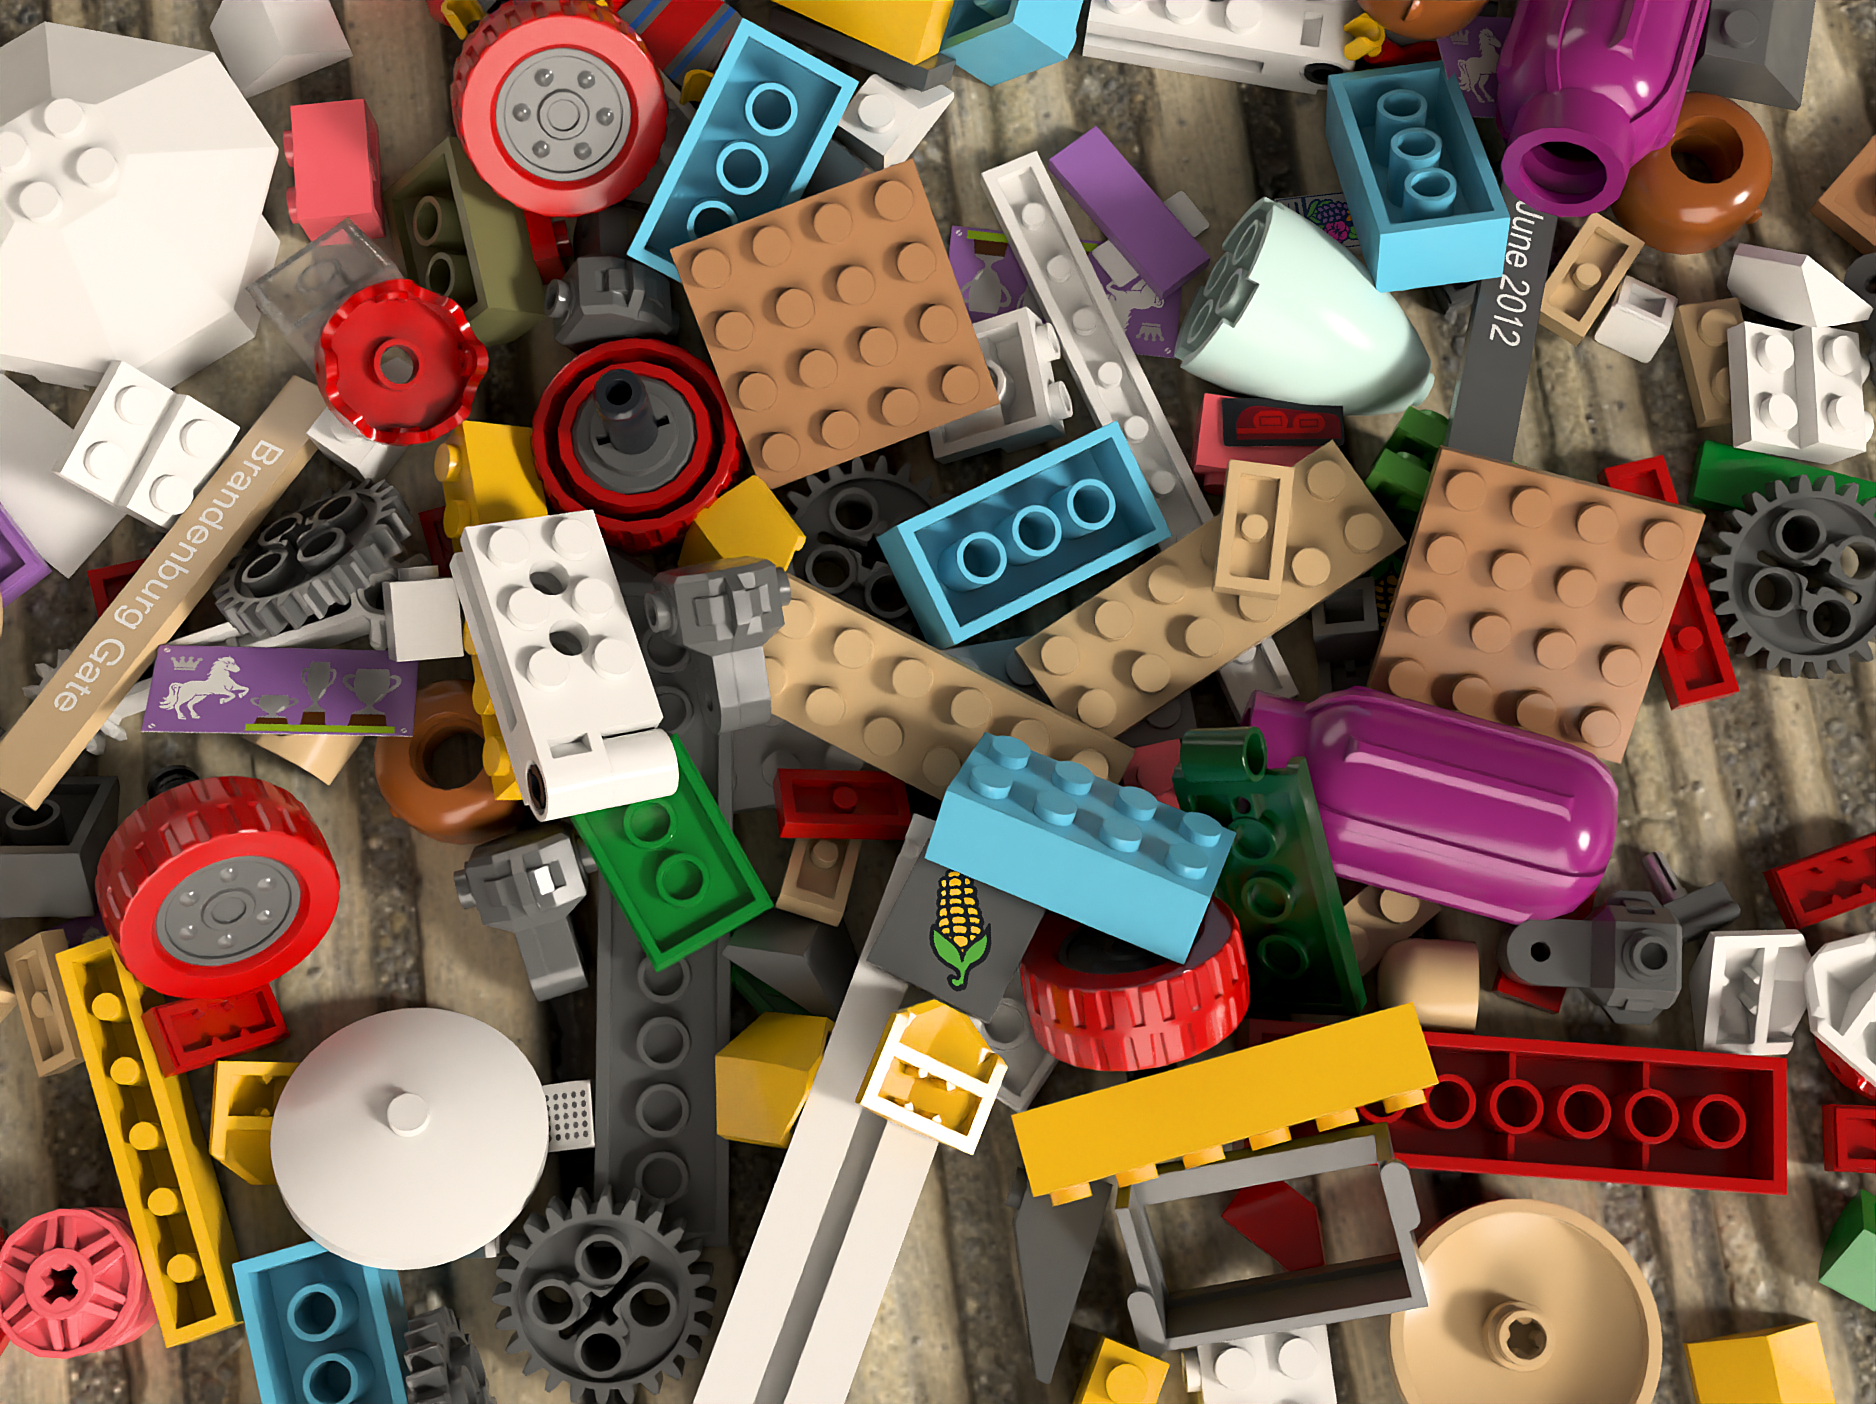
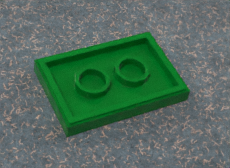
M677 733L669 736L676 753L679 773L678 786L673 795L569 816L656 973L663 971L774 907L767 891Z

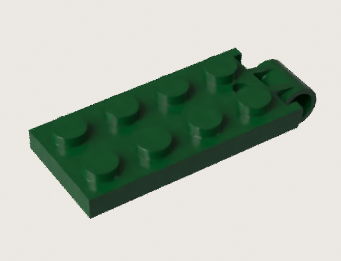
M1258 727L1189 729L1182 738L1180 761L1175 766L1171 778L1180 810L1187 813L1199 812L1206 814L1218 821L1222 827L1236 832L1212 895L1225 902L1234 912L1239 922L1247 958L1250 984V1003L1247 1012L1359 1016L1367 1002L1305 756L1292 757L1287 763L1286 768H1268L1266 740Z

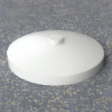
M405 1008L386 1011L368 1016L335 1032L311 1051L296 1068L280 1095L274 1112L270 1140L272 1165L285 1205L300 1227L318 1244L346 1260L364 1266L392 1270L422 1269L457 1260L476 1251L502 1233L518 1217L535 1192L544 1170L549 1144L548 1110L541 1082L526 1056L511 1040L490 1025L473 1017L443 1009Z

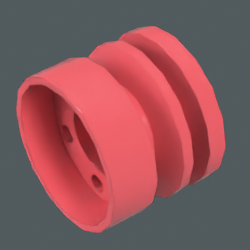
M61 1208L33 1217L8 1237L0 1251V1327L13 1344L37 1357L69 1359L88 1353L108 1350L136 1340L158 1321L127 1208ZM76 1269L77 1274L71 1281L66 1272L67 1270ZM71 1284L79 1290L77 1294L69 1295L67 1293Z

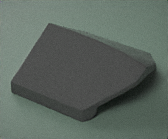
M778 896L770 897L774 907L735 929L721 954L813 1015L827 1017L836 1023L859 962L843 916L838 927L775 908Z

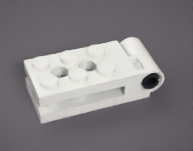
M1091 0L1082 56L1316 95L1318 89L1327 90L1328 75L1355 71L1356 60L1350 61L1344 55V46L1353 41L1355 37L1349 32H1345L1343 25L1363 14L1364 10L1356 0Z
M593 509L465 527L460 538L463 552L454 553L449 567L524 805H529L537 820L543 822L673 795L676 792L679 779L676 753L667 733L660 728L656 729L663 719V714Z

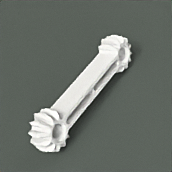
M403 546L404 550L401 553L385 559L390 565L388 570L372 573L369 576L370 587L358 589L349 595V603L346 605H341L337 602L333 603L328 607L325 617L320 620L315 614L308 616L300 629L294 630L291 624L288 623L277 636H272L267 630L258 638H254L250 632L241 635L236 628H233L229 622L167 642L166 645L326 649L369 634L370 645L375 650H386L388 645L385 611L376 608L377 598L383 591L382 582L399 581L398 568L430 566L431 563L422 553L409 558L408 551ZM58 649L57 668L55 669L45 663L35 664L38 675L44 679L40 686L30 685L23 687L24 695L35 700L71 655L72 651ZM156 657L85 747L88 752L94 755L104 754L106 735L118 741L127 740L126 732L119 724L122 718L146 710Z

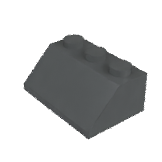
M1710 0L1686 89L1714 93L1723 97L1797 111L1802 102L1816 0Z
M118 776L62 777L36 811L0 792V919H11L14 917H61L73 919L96 916L99 910L95 892V878L98 873L97 866L108 840L118 827L120 797Z

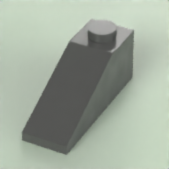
M1017 1167L1005 1205L1016 1209L1012 1226L1032 1372L1036 1380L1050 1384L1113 1185L1101 1180L1089 1182L1092 1196L1053 1207L1049 1194L1033 1197L1026 1169Z

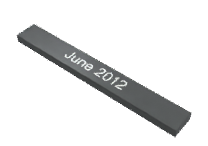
M1500 168L1497 184L1510 215L1502 277L1477 280L1443 446L1512 463L1558 216L1537 211L1517 199L1504 183L1502 169Z

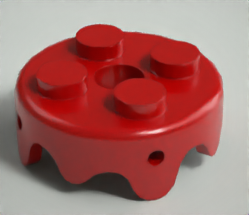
M400 278L368 286L348 296L332 310L320 329L315 345L314 371L319 391L326 405L343 426L361 438L381 445L409 446L433 441L460 425L469 416L477 387L486 375L489 358L485 345L474 334L464 311L457 302L449 297L416 285L413 280ZM389 347H397L404 350L412 360L413 371L411 377L403 384L391 382L382 373L380 367L381 356Z

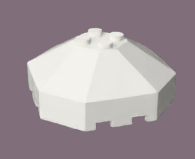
M45 21L0 47V374L5 375L6 370L35 376L40 382L89 391L90 386L97 387L111 361L120 360L171 389L255 337L261 313L256 308L263 279H271L280 245V240L262 215L279 149L214 52Z

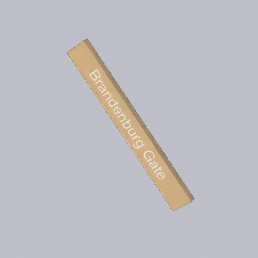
M296 375L291 377L0 742V792L34 811L39 808L155 659L159 645H166L318 450V447L306 434L327 407L318 385Z

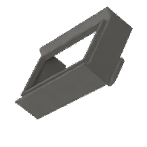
M1387 1122L1296 1138L1252 1151L1251 1147L1224 1152L1225 1159L1186 1170L1183 1160L1157 1164L1158 1178L1122 1188L1118 1186L1115 1211L1138 1287L1128 1294L1127 1306L1140 1350L1150 1356L1157 1357L1170 1350L1429 1307L1424 1268L1413 1231L1420 1224V1212L1409 1168L1402 1160L1395 1159ZM1378 1163L1400 1252L1181 1291H1169L1145 1205Z

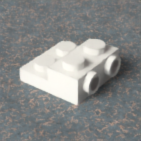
M1027 306L973 323L975 334L1001 404L929 430L934 459L942 464H947L997 448H1002L1007 453L1066 436L1063 419L1072 417L1073 410L1063 381H1054L1050 361L1060 358V346L1053 326L1050 323L1043 324L1042 320Z
M1746 321L1727 329L1734 448L1827 465L1866 452V443L1872 436L1874 421L1872 415L1865 411L1863 406L1862 384L1868 377L1870 362L1867 355L1860 352L1859 333L1831 327L1814 328L1809 326L1789 331Z
M112 360L51 472L155 530L167 534L236 448L238 443L233 440L240 427L192 397L176 394L124 361Z
M1326 1324L1191 1347V1350L1181 1351L1185 1389L1187 1393L1197 1392L1198 1404H1337Z

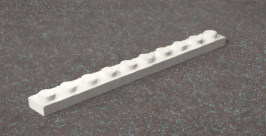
M1034 151L981 173L980 184L1046 322L1050 323L1055 330L1060 352L1097 429L1117 420L1172 536L1153 545L1158 555L1214 518L1048 173L1037 151ZM1272 636L1214 673L1238 724L1241 722L1250 695L1255 689L1294 700L1299 695Z

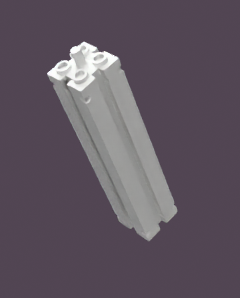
M915 813L913 815L902 850L896 860L693 1404L845 1403L939 1143L891 1123L856 1104L854 1101L891 1012L935 999L966 1014L978 1031L982 1024L981 1020L866 962L927 839H931L936 823L932 819Z

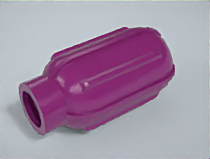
M1518 0L1496 65V75L1499 82L1495 119L1503 141L1507 145L1501 162L1504 183L1517 199L1537 211L1554 216L1584 217L1605 210L1620 197L1629 169L1649 152L1666 146L1674 135L1710 0Z
M1352 686L1349 689L1329 692L1310 704L1256 689L1250 695L1239 727L1255 726L1262 731L1267 746V767L1286 768L1287 763L1292 757L1305 756L1335 876L1511 924H1522L1526 920L1544 921L1573 912L1600 884L1610 860L1616 837L1618 788L1609 768L1593 753L1549 736L1411 699H1403L1396 695L1362 686Z

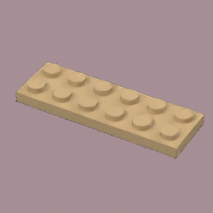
M1331 440L1291 466L1295 468L1281 595L1277 600L1212 592L1220 513L1017 646L1014 654L1051 707L1116 739L1401 550L1407 543L1338 446Z
M786 573L790 583L791 600L789 605L782 606L785 625L763 645L772 714L943 801L946 789L985 732L995 736L1017 738L1027 744L1032 751L1057 761L1079 763L1087 767L1093 775L1117 785L1119 784L1135 753V749L837 597Z

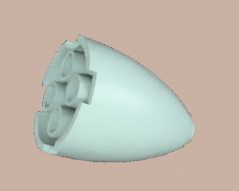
M1267 197L1261 198L1251 206L1223 242L1222 249L1226 253L1222 255L1213 268L1205 287L1198 286L1181 325L1175 346L1174 357L1183 361L1180 368L1218 387L1248 398H1268L1306 405L1343 406V416H1373L1401 413L1409 405L1418 407L1428 396L1435 376L1430 373L1431 359L1417 330L1390 292L1380 293L1377 291L1369 269L1345 246L1313 222L1282 203H1276Z

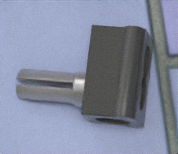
M1661 851L1653 852V854H1648L1643 858L1642 864L1662 897V907L1669 908L1676 915L1682 927V946L1706 936L1710 932L1731 925L1741 915L1739 905L1732 900L1721 880L1688 894L1685 888H1682Z

